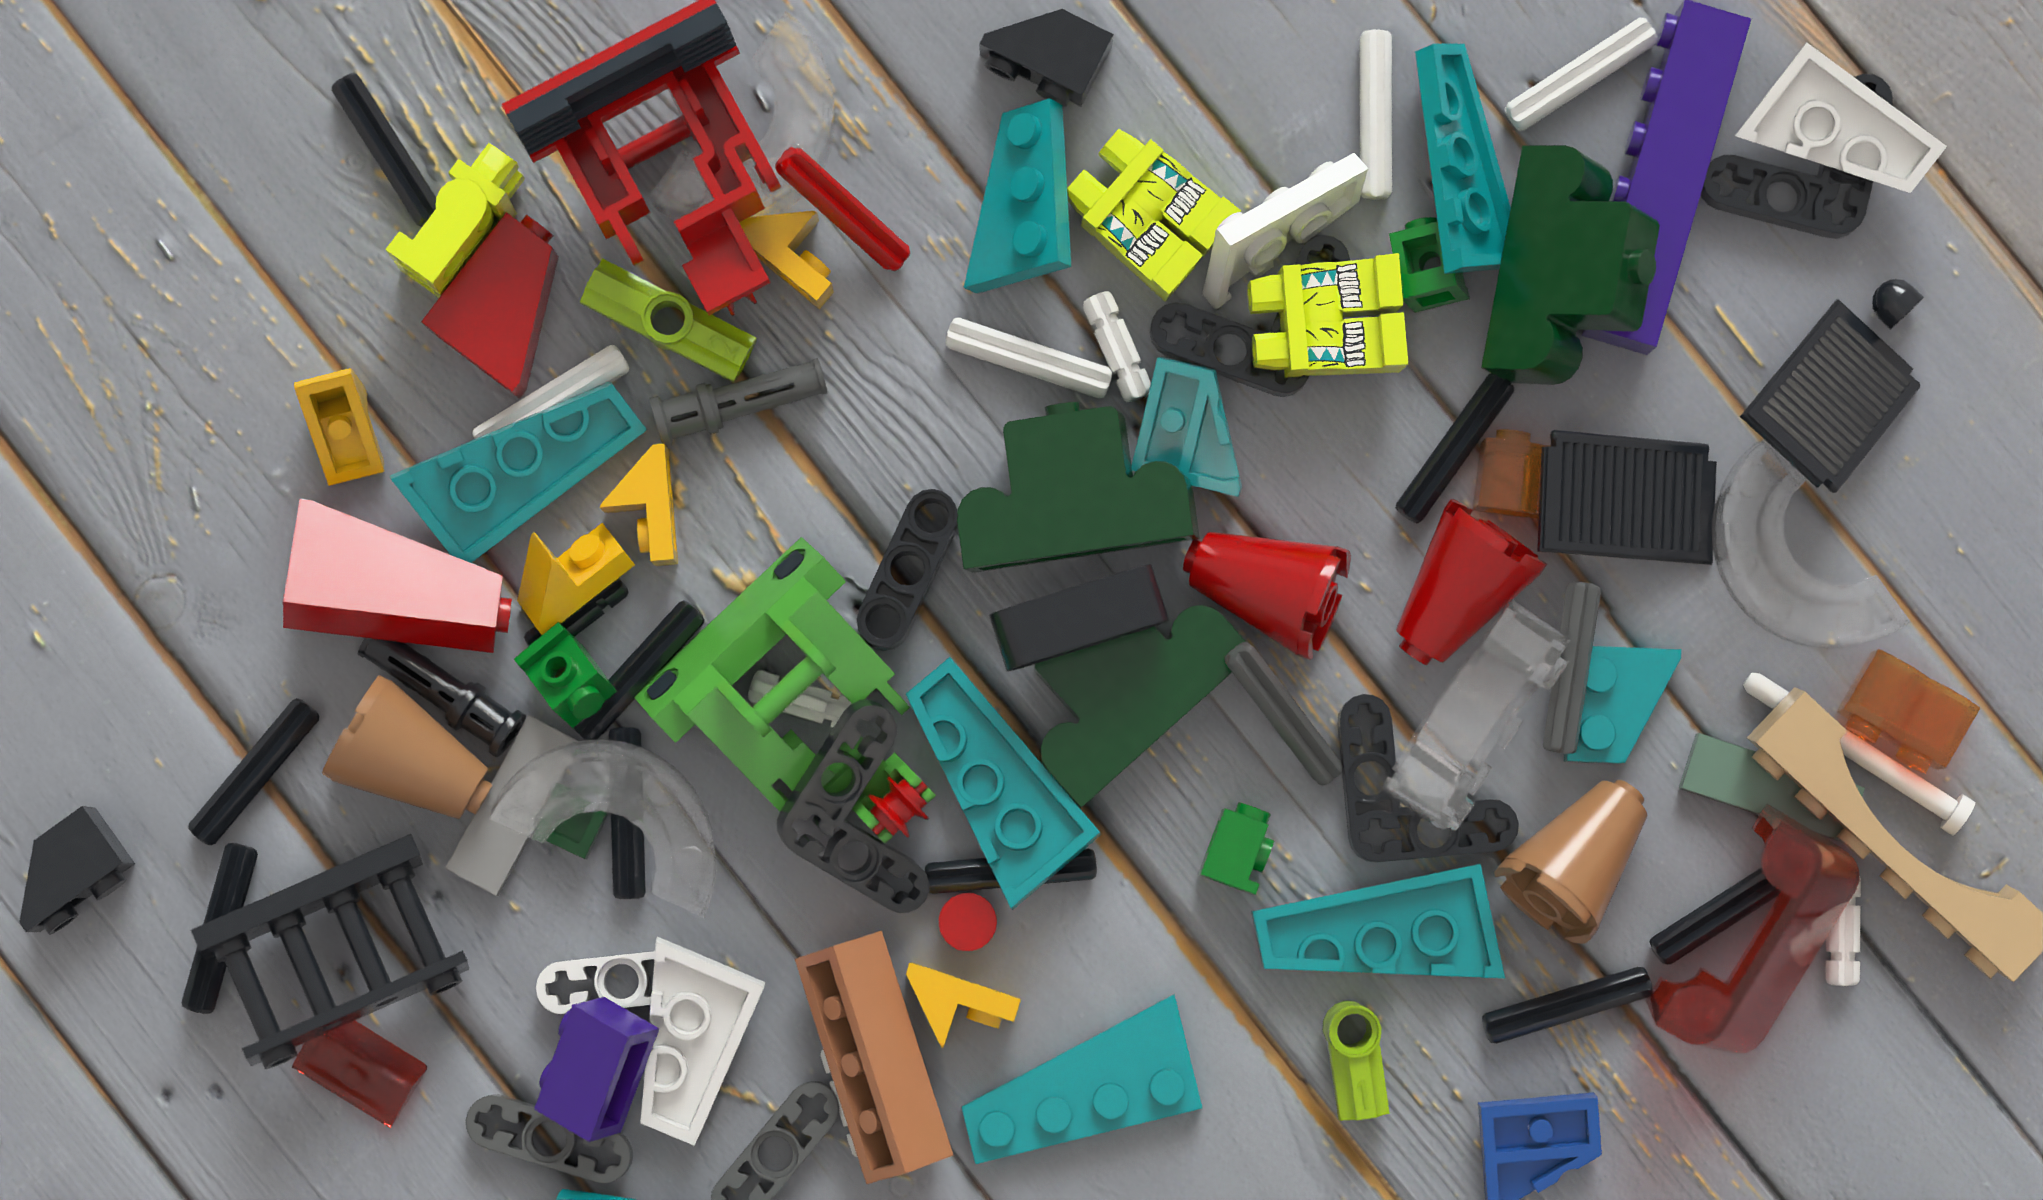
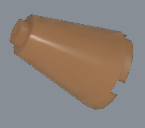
M378 675L355 709L357 713L348 728H344L322 770L323 775L339 784L456 819H460L465 810L476 815L493 784L484 780L489 768L392 680Z
M1616 780L1614 783L1609 781L1599 782L1502 860L1501 864L1494 871L1495 877H1506L1505 882L1500 888L1519 910L1538 925L1549 930L1553 923L1556 922L1569 929V932L1563 939L1573 943L1586 944L1595 935L1647 819V811L1642 805L1644 797L1635 787L1625 781Z

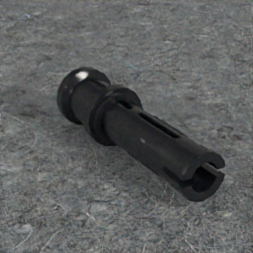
M365 638L359 647V656L365 657L403 685L446 713L445 720L448 721L449 726L455 730L464 728L489 745V753L497 758L512 743L526 719V715L521 711L516 710L512 713L485 694L486 687L480 683L469 682L467 685L404 642Z

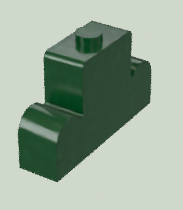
M1522 145L1481 365L1482 369L1502 379H1506L1510 383L1543 385L1564 383L1576 373L1583 358V347L1580 339L1576 337L1578 330L1637 331L1643 322L1649 284L1654 279L1656 272L1654 255L1660 224L1656 219L1628 202L1609 201L1613 192V179L1609 170L1574 147L1566 145Z
M1079 402L1049 405L1044 407L1046 416L1007 422L1003 427L1011 494L1007 495L991 487H980L970 491L962 499L957 511L963 569L972 573L1200 539L1193 488L1186 475L1170 463L1152 461L1142 465L1133 476L1126 422L1123 414L1112 406L1080 410Z
M1197 605L1190 606L1180 612L1171 626L1169 640L1165 639L1155 627L1034 665L1035 673L1078 720L1077 723H1060L1051 728L1043 738L1040 755L1043 766L1080 809L1232 673L1225 664V656L1238 644L1246 641L1217 610L1212 607Z

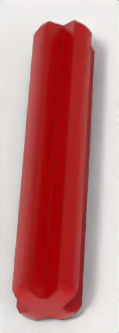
M789 147L783 152L775 164L776 172L882 268L897 271L903 266L904 261L907 260L911 252L909 246L804 150Z

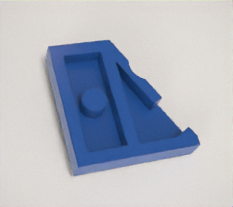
M1594 1092L1478 1102L1485 1200H1520L1535 1190L1539 1193L1558 1182L1564 1172L1570 1169H1579L1602 1155L1598 1097Z

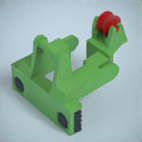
M802 537L661 668L634 697L656 724L675 743L696 724L779 812L788 798L772 785L780 778L793 791L816 754L792 729L781 738L769 724L822 674L852 704L859 700H864L877 689L901 715L910 708L887 683L895 673L827 601L846 581ZM787 635L806 657L752 707L732 685ZM860 736L853 749L846 742H843L839 747L840 750L848 752L859 764H862L866 758L857 750L863 740L862 736ZM894 752L886 761L883 759L852 810L886 844L899 830L909 838L910 835L906 824L914 816L928 820L929 817L921 809L936 795ZM842 762L829 765L821 777L823 789L831 793L844 790L852 779L850 766Z

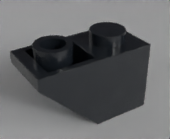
M1059 9L985 33L979 43L980 57L987 60L985 67L1004 79L1015 81L1017 76H1020L1038 85L1036 92L1044 99L1050 98L1062 104L1063 107H1066L1069 101L1082 107L1112 48L1114 34L1064 9Z
M81 806L34 840L19 921L25 932H41L45 929L51 935L77 918L79 914L75 907L88 897L94 895L96 900H100L126 882V878L122 873L135 863L95 807Z

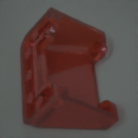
M1769 804L1765 805L1752 829L1762 838L1765 844L1761 854V868L1767 880L1780 889L1781 893L1727 981L1700 967L1694 977L1684 982H1671L1660 976L1653 988V994L1646 999V1004L1655 1025L1681 1041L1692 1045L1733 1054L1747 1053L1756 1049L1773 1026L1854 895L1860 881L1859 868L1855 859L1846 850Z

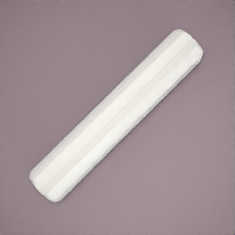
M1644 17L1636 19L1508 102L1504 110L1511 124L1518 131L1526 130L1652 48L1658 40L1654 28Z
M1385 30L1364 31L1360 37V160L1368 168L1361 196L1371 200L1389 198L1392 192V35L1389 31Z
M962 318L953 319L945 339L946 346L951 350L1096 398H1104L1112 379V370L1109 367Z
M609 345L474 428L472 431L473 438H479L607 382L612 383L628 373L630 370L629 365L619 348L615 345Z

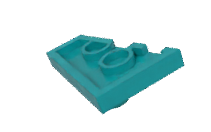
M1050 98L1002 113L964 283L965 289L976 294L1071 267L1063 105Z

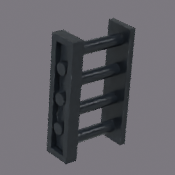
M411 834L191 929L198 949L204 959L207 960L216 956L218 962L225 961L259 1039L258 1042L242 1048L246 1060L251 1067L261 1062L265 1069L281 1065L296 1057L298 1053L295 1047L422 990L427 989L429 995L433 996L447 991L462 982L460 974L470 970L463 950L447 958L445 957L411 879L415 877L413 869L423 865ZM378 884H381L383 890L390 889L424 968L391 982L357 905L361 900L359 893ZM325 907L329 914L335 913L369 990L368 993L339 1006H336L302 929L306 925L305 916ZM268 932H271L274 938H281L314 1014V1017L282 1031L247 953L251 949L249 941Z

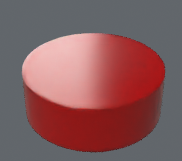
M962 893L955 895L941 909L939 915L941 935L955 949L961 951L980 949L992 939L996 931L997 917L994 908L984 897L978 894Z

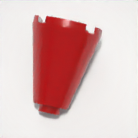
M1450 499L1442 512L1396 627L1397 633L1404 638L1399 647L1424 665H1428L1432 658L1444 663L1531 584L1547 566L1545 561L1538 559V555L1515 537L1490 520H1487V522L1481 518L1476 520L1471 516L1473 512L1471 508L1454 499Z
M1208 532L1202 541L1193 540L1184 559L1183 572L1190 574L1189 586L1294 654L1311 660L1313 659V650H1320L1336 616L1343 595L1337 593L1338 583H1335L1337 575L1348 578L1351 554L1349 550L1338 546Z

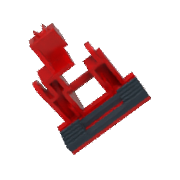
M698 0L506 101L501 106L533 163L557 150L559 151L606 240L617 234L633 266L643 262L644 259L626 226L651 212L628 169L692 136L703 152L692 159L713 201L673 221L693 258L683 264L682 267L708 316L727 307L731 316H734V302L745 297L752 303L757 304L753 292L771 283L739 223L765 209L743 162L752 158L755 164L753 167L762 184H766L771 193L780 189L781 185L716 67L740 54L728 23L715 0ZM668 89L681 116L616 149L603 123Z

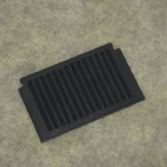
M1837 299L1740 417L1816 488L1823 484L1830 492L1836 493L1920 388V383L1910 375L1913 368Z
M1560 430L1551 431V447L1543 446L1541 449L1537 552L1713 565L1717 461L1708 460L1710 450L1708 444Z

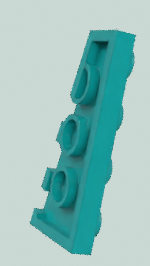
M1431 44L1415 51L1444 274L1499 270L1511 206L1465 44Z
M607 382L392 474L390 479L448 553L472 563L647 431V429L611 382Z
M951 657L946 659L906 693L1010 908L1014 910L1101 836V833Z
M1481 864L1251 911L1263 969L1505 979Z
M1175 994L963 1105L962 1111L975 1164L1202 1109Z

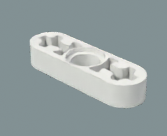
M655 951L552 963L538 977L536 983L537 997L547 1010L556 1014H566L573 1004L589 1001L591 991L570 994V1004L565 1005L561 1004L559 995H550L548 990L549 983L558 981V972L562 970L567 971L568 979L572 981L590 979L586 967L596 966L597 971L594 985L599 998L606 997L623 1008L651 1005V997L647 996L650 980L644 961L654 959ZM618 964L631 966L636 971L639 979L638 988L635 993L625 999L611 995L605 983L608 971Z

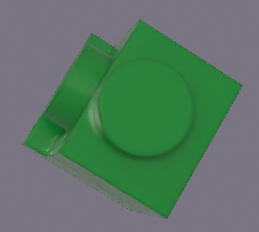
M1418 218L1406 223L1404 226L1405 230L1389 234L1392 253H1399L1403 301L1414 313L1470 299L1463 273L1444 274L1437 218ZM1434 257L1440 258L1441 266L1424 270V265L1429 259Z
M559 622L514 658L515 662L526 673L551 709L571 728L575 727L583 719L595 714L602 704L617 692L585 647Z
M1238 802L1235 812L1226 808L1222 809L1198 875L1250 895H1256L1259 883L1251 881L1249 878L1252 869L1263 872L1272 850L1274 840L1265 837L1271 814Z

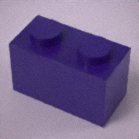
M606 997L573 1004L559 1025L558 1033L560 1040L552 1061L548 1063L541 1074L539 1081L541 1091L534 1110L588 1142L621 1133L660 1028Z

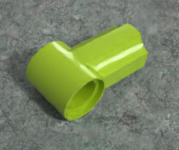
M1342 1001L1334 1004L1327 1011L1323 1019L1322 1031L1328 1042L1337 1114L1340 1121L1364 1120L1390 1114L1380 1048L1382 1028L1377 1016L1370 1009L1355 1001ZM1360 1014L1366 1023V1032L1363 1038L1354 1044L1341 1043L1337 1034L1340 1021L1347 1015Z

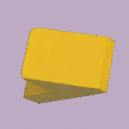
M803 211L755 216L739 222L758 259L820 310L834 293L832 283L826 279L831 270L807 250H804L800 256L794 253L797 247L818 224V213L816 211Z
M351 368L294 382V389L328 486L385 472L384 459L368 414L367 391Z
M653 444L601 503L600 509L604 513L646 510L647 518L637 519L640 553H650V561L655 566L678 564L670 455L665 444Z
M603 523L588 534L578 538L558 558L555 557L539 536L533 532L529 541L517 602L536 629L543 635L556 623L559 622L561 624L635 566V564Z
M909 962L906 971L908 980L941 1048L944 1047L958 1004L969 1007L966 1015L967 1019L997 1029L1000 1027L1002 1018L1012 1022L1015 1020L1021 998L913 962Z

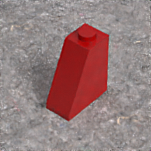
M506 212L425 315L421 323L434 335L520 399L527 390L559 256L553 247L548 244L553 235L546 228L528 215H525L521 222H519Z

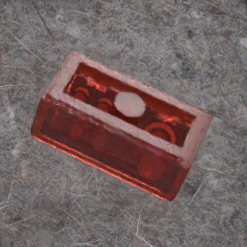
M353 1021L304 1043L292 1068L391 1128L423 1078L427 1065L359 1022Z

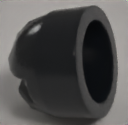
M1891 279L1882 283L1875 291L1872 298L1873 310L1877 317L1891 330L1924 297L1906 281Z

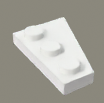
M1807 42L1735 134L1736 137L1908 193L1913 191L1947 147Z
M1355 153L1335 164L1331 161L1317 167L1308 179L1290 189L1288 187H1281L1272 192L1261 205L1245 214L1241 212L1234 213L1223 220L1215 231V239L1202 293L1212 307L1217 310L1232 299L1231 293L1228 291L1229 287L1248 272H1251L1257 279L1273 268V260L1280 255L1286 244L1293 238L1299 244L1306 243L1356 205L1360 200L1368 171L1365 164Z
M657 937L649 1023L660 1029L645 1067L641 1124L695 1146L764 989V981Z

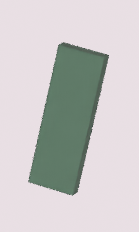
M1701 733L1695 735L1678 789L1842 842L1837 835L1844 828L1828 813L1821 820L1810 813L1794 797L1801 788L1785 773L1778 781L1774 779L1752 758L1756 751ZM1856 785L1860 795L1863 796L1865 787Z

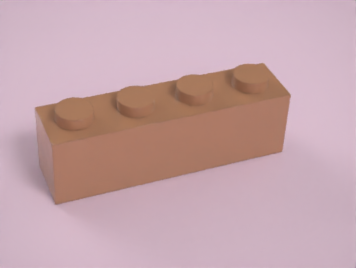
M882 931L796 958L795 962L866 1184L903 1175L953 1156Z

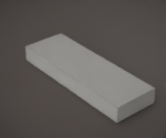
M528 714L491 782L493 786L477 814H474L445 869L489 893L499 896L528 843L556 783L561 782L582 742Z

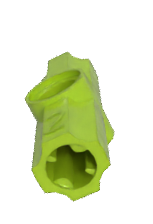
M603 258L594 269L580 299V304L648 338L657 347L671 350L733 383L736 382L743 371L757 342V338L714 315L708 316L706 311L690 304L680 294L665 291ZM665 307L677 308L685 316L683 327L671 335L661 334L653 328L654 316Z

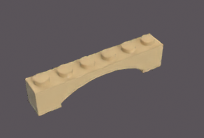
M1794 687L1747 737L1758 748L1752 758L1777 781L1785 773L1795 782L1801 790L1794 797L1817 819L1821 820L1827 813L1844 828L1837 837L1862 860L1871 853L1885 866L1886 869L1879 876L1902 898L1906 900L1914 893L1929 907L1922 914V917L1945 938L1949 939L1954 933L1958 934L1971 947L1964 956L1982 973L1991 979L1998 972L2014 982L2043 952V913L2020 891L2007 884L1997 893L1958 883L1933 871L1903 848L1871 812L1851 777L1840 743V739L1848 731L1810 695Z

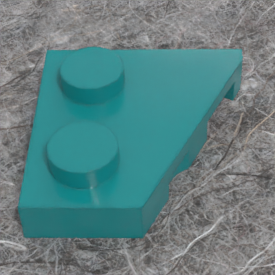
M1163 357L1157 358L1131 465L1132 471H1137L1142 465L1152 461H1165L1181 470L1190 480L1192 486L1237 497L1240 496L1242 483L1216 370Z
M1593 646L1578 747L1575 753L1564 754V762L1624 764L1680 662L1682 649Z

